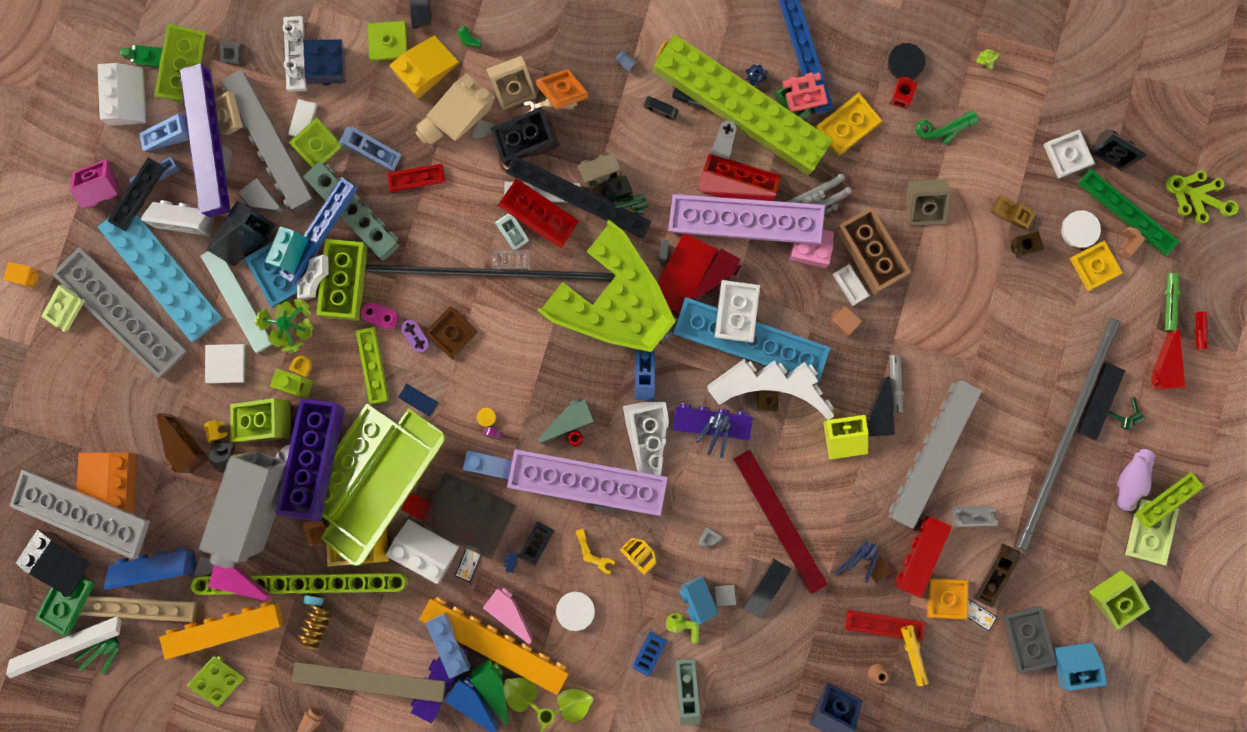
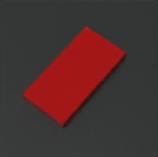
M517 178L497 205L561 249L579 220Z
M689 234L682 235L657 282L669 309L678 315L680 314L685 297L692 299L718 250Z

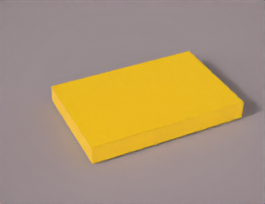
M858 93L815 126V128L833 140L830 148L839 157L881 124L882 119L862 95Z

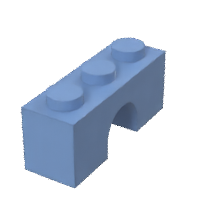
M446 612L427 621L425 624L449 678L469 670L471 667L464 650L457 643L454 635L455 629L448 613Z

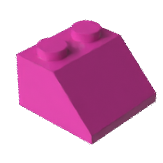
M108 159L72 173L69 191L82 209L93 207L100 201L110 200L118 195V183Z

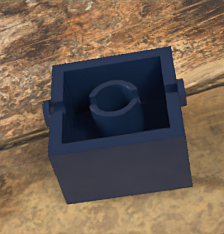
M342 39L303 40L304 74L307 83L323 84L324 86L346 83L345 47Z

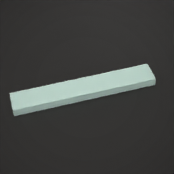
M209 251L202 254V260L255 353L258 354L273 345L274 343L268 341L269 334L266 329L261 331L255 325L257 313L228 262Z

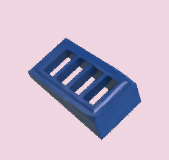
M650 631L632 664V668L649 677L667 640ZM650 639L660 643V646L658 647L650 643ZM649 646L656 650V654L648 651L646 647ZM643 653L652 657L653 660L650 661L642 657ZM639 661H642L649 665L648 669L638 664Z

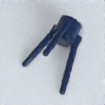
M716 412L714 417H710L708 424L702 430L696 442H700L713 424L712 428L716 431L707 452L708 455H711L719 433L724 430L720 458H723L728 430L731 424H729L730 418Z
M865 541L834 574L838 575L852 561L853 563L848 568V571H851L861 559L866 561L871 559L864 580L867 583L875 562L879 558L876 554L879 551L878 547L870 541Z

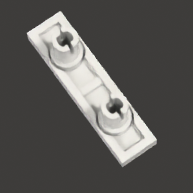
M303 16L284 17L286 90L288 92L307 91V81L304 74Z

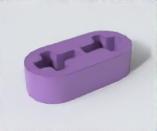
M405 321L401 326V330L412 349L419 354L426 353L430 348V343L424 332L415 321ZM409 324L411 326L415 325L413 330L416 335L413 336L412 333L406 332ZM416 338H419L422 342L425 341L423 349L416 348L418 345Z

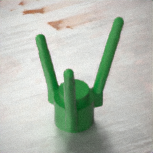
M116 637L99 642L80 653L73 661H78L98 647V650L78 670L82 671L101 652L105 655L111 653L101 671V674H104L115 654L120 650L118 647L120 642Z

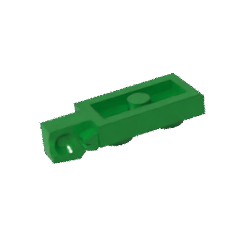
M133 45L132 49L121 47L120 55L125 59H130L131 63H135L138 66L159 68L163 48Z

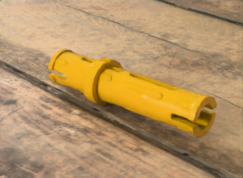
M906 626L907 629L905 627L901 628L905 640L904 648L908 651L916 685L924 686L923 682L927 685L929 681L919 650L921 646L917 642L914 627Z

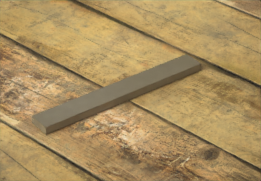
M304 662L294 663L292 682L436 702L445 701L447 681Z

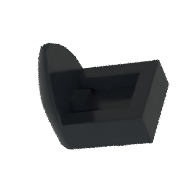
M627 176L614 177L604 184L602 197L614 199L632 194L633 191Z
M214 442L209 454V460L217 471L225 472L229 458L235 450L234 443Z

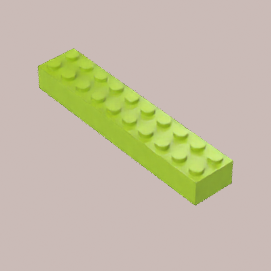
M676 34L673 35L653 65V73L725 121L734 122L737 129L807 176L813 172L833 141L824 133Z

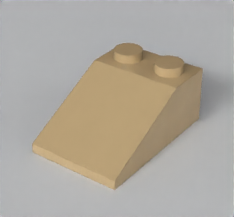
M466 73L450 87L427 114L426 118L456 141L491 110L495 96Z

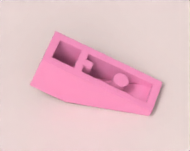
M498 588L484 605L483 609L530 644L533 638L515 600L511 597L513 594L506 588Z

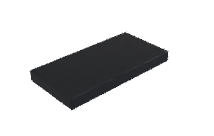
M1149 580L1140 591L1150 609L1137 617L1136 620L1186 664L1212 634L1153 580Z

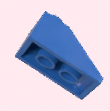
M463 675L445 701L489 732H497L501 724L492 707L471 682V676Z

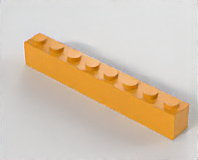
M432 597L419 618L420 621L426 623L447 612L455 629L454 635L458 642L558 695L569 674V671L566 670V665L558 661L555 664L549 660L550 657L542 652L537 654L532 651L533 648L525 643L520 645L515 642L516 639L506 633L502 635L498 633L499 629L490 624L485 626L480 623L481 619L474 615L469 617L463 614V609L457 606H453V608L446 604L447 601L441 597Z

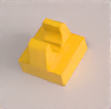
M212 420L204 424L208 443L227 436V432L220 433L218 431V428L224 426L225 422Z

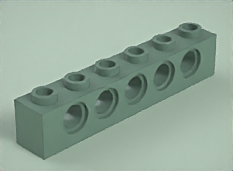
M320 161L303 176L325 201L341 179L340 177L336 179L332 175L335 171L328 164L324 166ZM325 181H332L330 186L324 187ZM354 194L340 217L384 262L400 247L396 242L398 238L392 231L387 233L383 229L386 225L379 218L375 220L371 216L373 211L366 204L362 206L358 202L360 198ZM356 206L357 211L354 214H349L350 208ZM370 220L369 226L362 228L363 221ZM378 233H382V239L380 241H375V236Z

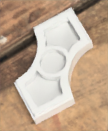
M321 255L309 260L305 275L297 281V299L305 301L316 297V290L320 281L328 275V256Z

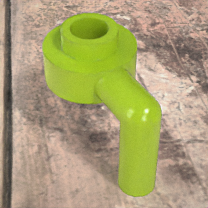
M673 613L666 618V628L669 631L681 632L685 628L691 629V643L697 644L699 642V625H697L696 621H687L684 616L678 613Z

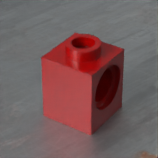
M899 77L889 104L907 110L912 103L918 83L913 82L908 77ZM900 89H905L908 95L902 94Z

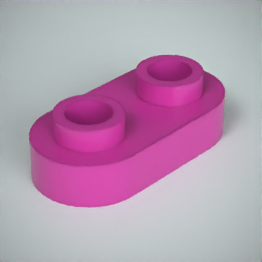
M366 303L361 308V316L367 322L386 329H392L398 324V315L393 310L374 303ZM369 309H373L372 315L367 314ZM388 315L391 316V320L389 322H385V317Z

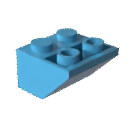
M703 576L681 584L682 589L679 592L683 602H688L690 608H687L692 622L696 621L697 625L718 614Z
M1092 642L1053 648L1057 662L1056 670L1060 688L1071 691L1107 685L1104 665Z

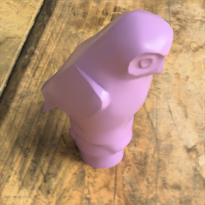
M1141 449L1139 453L1136 452L1133 460L1124 468L1117 482L1119 487L1117 505L1123 511L1135 510L1139 499L1142 496L1146 497L1150 492L1152 467L1156 457L1150 450Z

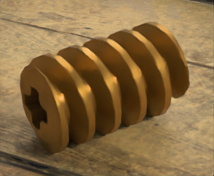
M310 605L314 612H307L311 619H304L308 626L301 627L305 634H298V637L302 639L298 644L316 650L320 648L318 642L323 641L321 635L326 634V629L323 627L329 626L327 620L332 619V615L329 613L332 611L322 606Z

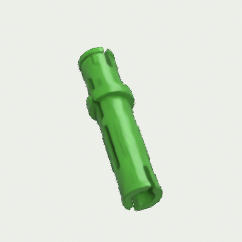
M1179 273L1167 274V290L1164 291V295H1166L1165 331L1178 330L1179 295H1181L1179 290ZM1172 285H1174L1173 300H1171V298H1172ZM1171 305H1173L1172 320H1171Z

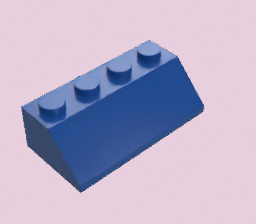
M186 547L174 549V553L167 554V551L155 552V557L148 558V554L139 555L138 559L129 561V558L116 560L117 564L109 565L104 589L107 590L195 573L194 550H187Z

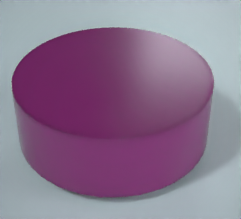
M490 427L484 428L483 431L484 436L496 440H501L503 435L502 431Z

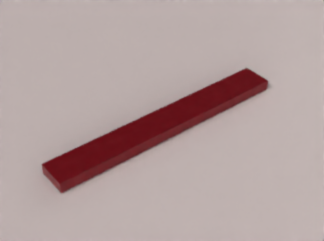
M749 449L733 458L809 593L812 595L828 585L751 450Z

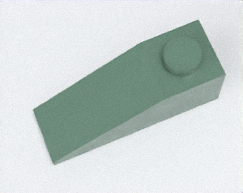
M581 398L570 402L571 406H568L538 439L539 443H544L594 423L586 401H581Z
M695 659L675 660L680 726L699 725L700 709Z

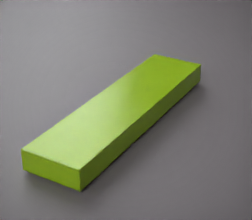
M370 327L356 330L369 405L390 402L376 328Z
M1190 472L1137 511L1134 516L1148 530L1202 490L1204 486Z

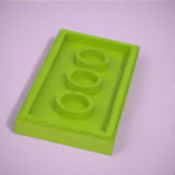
M167 23L154 97L185 104L183 101V86L180 82V70L201 64L206 32Z

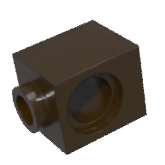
M1039 231L1018 236L1011 240V251L1015 254L1016 259L1044 250ZM1023 241L1028 243V250L1023 247Z
M759 391L757 393L756 412H778L779 392Z

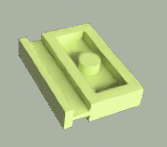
M63 284L58 285L42 317L54 326L60 327L63 332H66L70 329L85 300L79 298L76 293Z

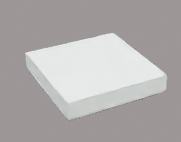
M1081 130L1043 144L1058 179L1095 164Z
M205 345V383H245L246 345Z

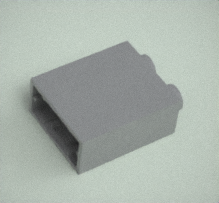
M259 451L230 456L199 550L211 553V563L225 568H233L235 562H246L249 557L264 551L276 516L275 511L286 466L285 460Z

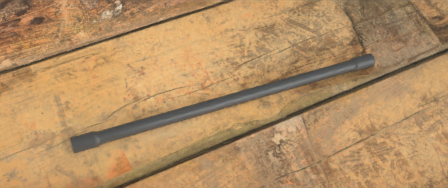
M1110 318L1105 328L1093 363L1028 520L1015 546L1019 549L1027 551L1033 532L1110 345L1121 324L1117 319Z

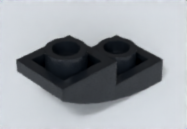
M410 0L411 26L413 29L431 27L432 12L430 10V0Z

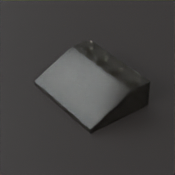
M446 472L435 493L422 527L492 560L517 506Z

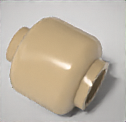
M427 118L423 119L416 126V134L424 144H433L444 135V132Z

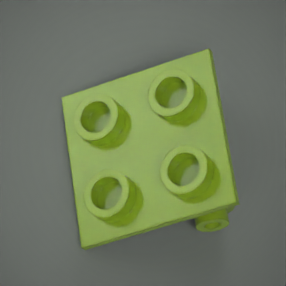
M220 655L217 657L213 656L187 685L188 688L216 707H219L245 678L223 662L224 658Z

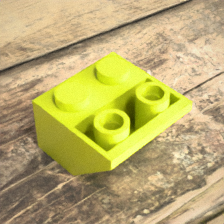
M865 415L823 422L829 460L868 454V429Z

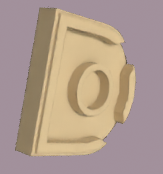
M227 91L217 97L215 103L220 134L231 135L243 128L234 92Z

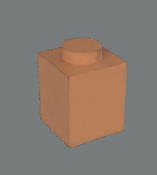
M844 306L841 310L837 308L830 315L833 319L829 323L845 337H848L862 321Z

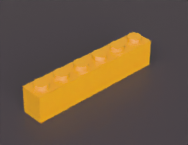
M271 600L261 603V608L254 609L253 606L241 609L242 613L235 615L234 611L223 614V619L216 620V617L203 620L204 624L197 626L195 622L184 625L185 629L178 631V628L165 631L166 635L159 637L164 658L167 660L281 627L285 623L279 602L273 604Z

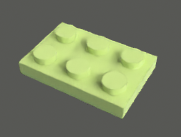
M1139 499L1135 513L1151 501ZM1175 509L1148 530L1134 516L1125 555L1166 566L1179 509Z

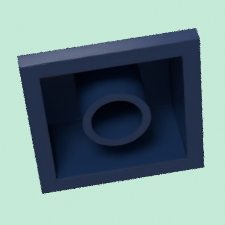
M827 682L813 710L810 725L823 732H855L863 700Z

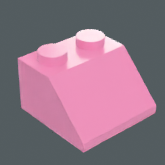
M823 229L821 244L793 242L789 261L826 269L831 259L834 231Z

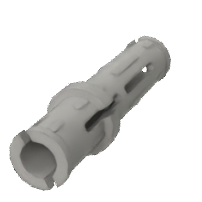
M895 355L889 356L893 413H904L901 355L896 356V363Z

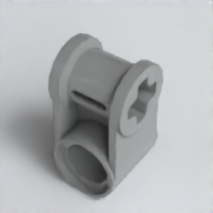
M724 121L720 125L711 155L729 160L737 129L734 122ZM726 129H730L729 134H725Z

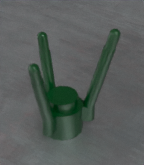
M644 194L606 199L610 202L628 201L615 205V208L631 206L632 211L636 210L635 214L637 215L644 214V209L648 208Z

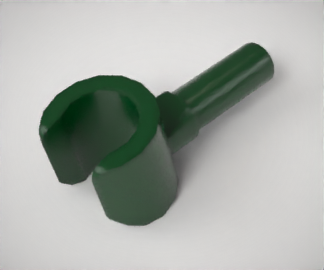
M1132 397L1131 403L1134 414L1130 415L1129 418L1133 420V425H1137L1143 422L1144 415L1139 412L1136 397Z
M1109 410V416L1117 421H1121L1120 428L1125 430L1132 429L1133 420L1131 418L1119 416Z

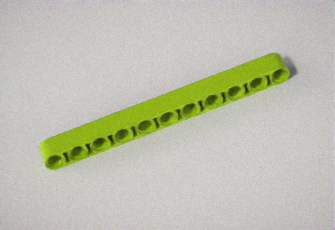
M400 572L250 575L257 582L262 579L265 582L264 588L270 594L396 592L403 590L408 585L407 576ZM211 575L197 577L191 583L192 591L198 595L235 594L208 587ZM357 577L361 578L363 581V586L361 588H358L355 585V579ZM376 577L382 579L383 584L380 588L374 584ZM395 577L401 578V587L394 585ZM299 578L304 581L302 589L297 586ZM318 578H321L324 582V586L322 588H319L316 585V580ZM337 578L343 580L342 588L336 586ZM279 579H282L285 583L283 589H280L277 585ZM202 580L206 583L205 590L200 587Z

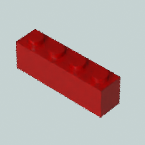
M926 516L925 519L921 520L918 527L920 529L919 534L911 542L912 550L903 560V565L905 566L902 572H899L896 576L895 582L897 584L895 587L916 597H922L952 526L931 516Z

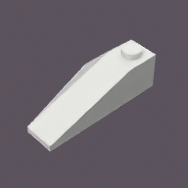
M640 402L623 406L637 471L661 476L664 445L666 444V429L669 424L666 402Z

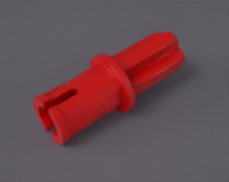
M1198 311L1195 313L1196 330H1193L1196 337L1195 349H1209L1208 332L1210 330H1208L1207 312Z

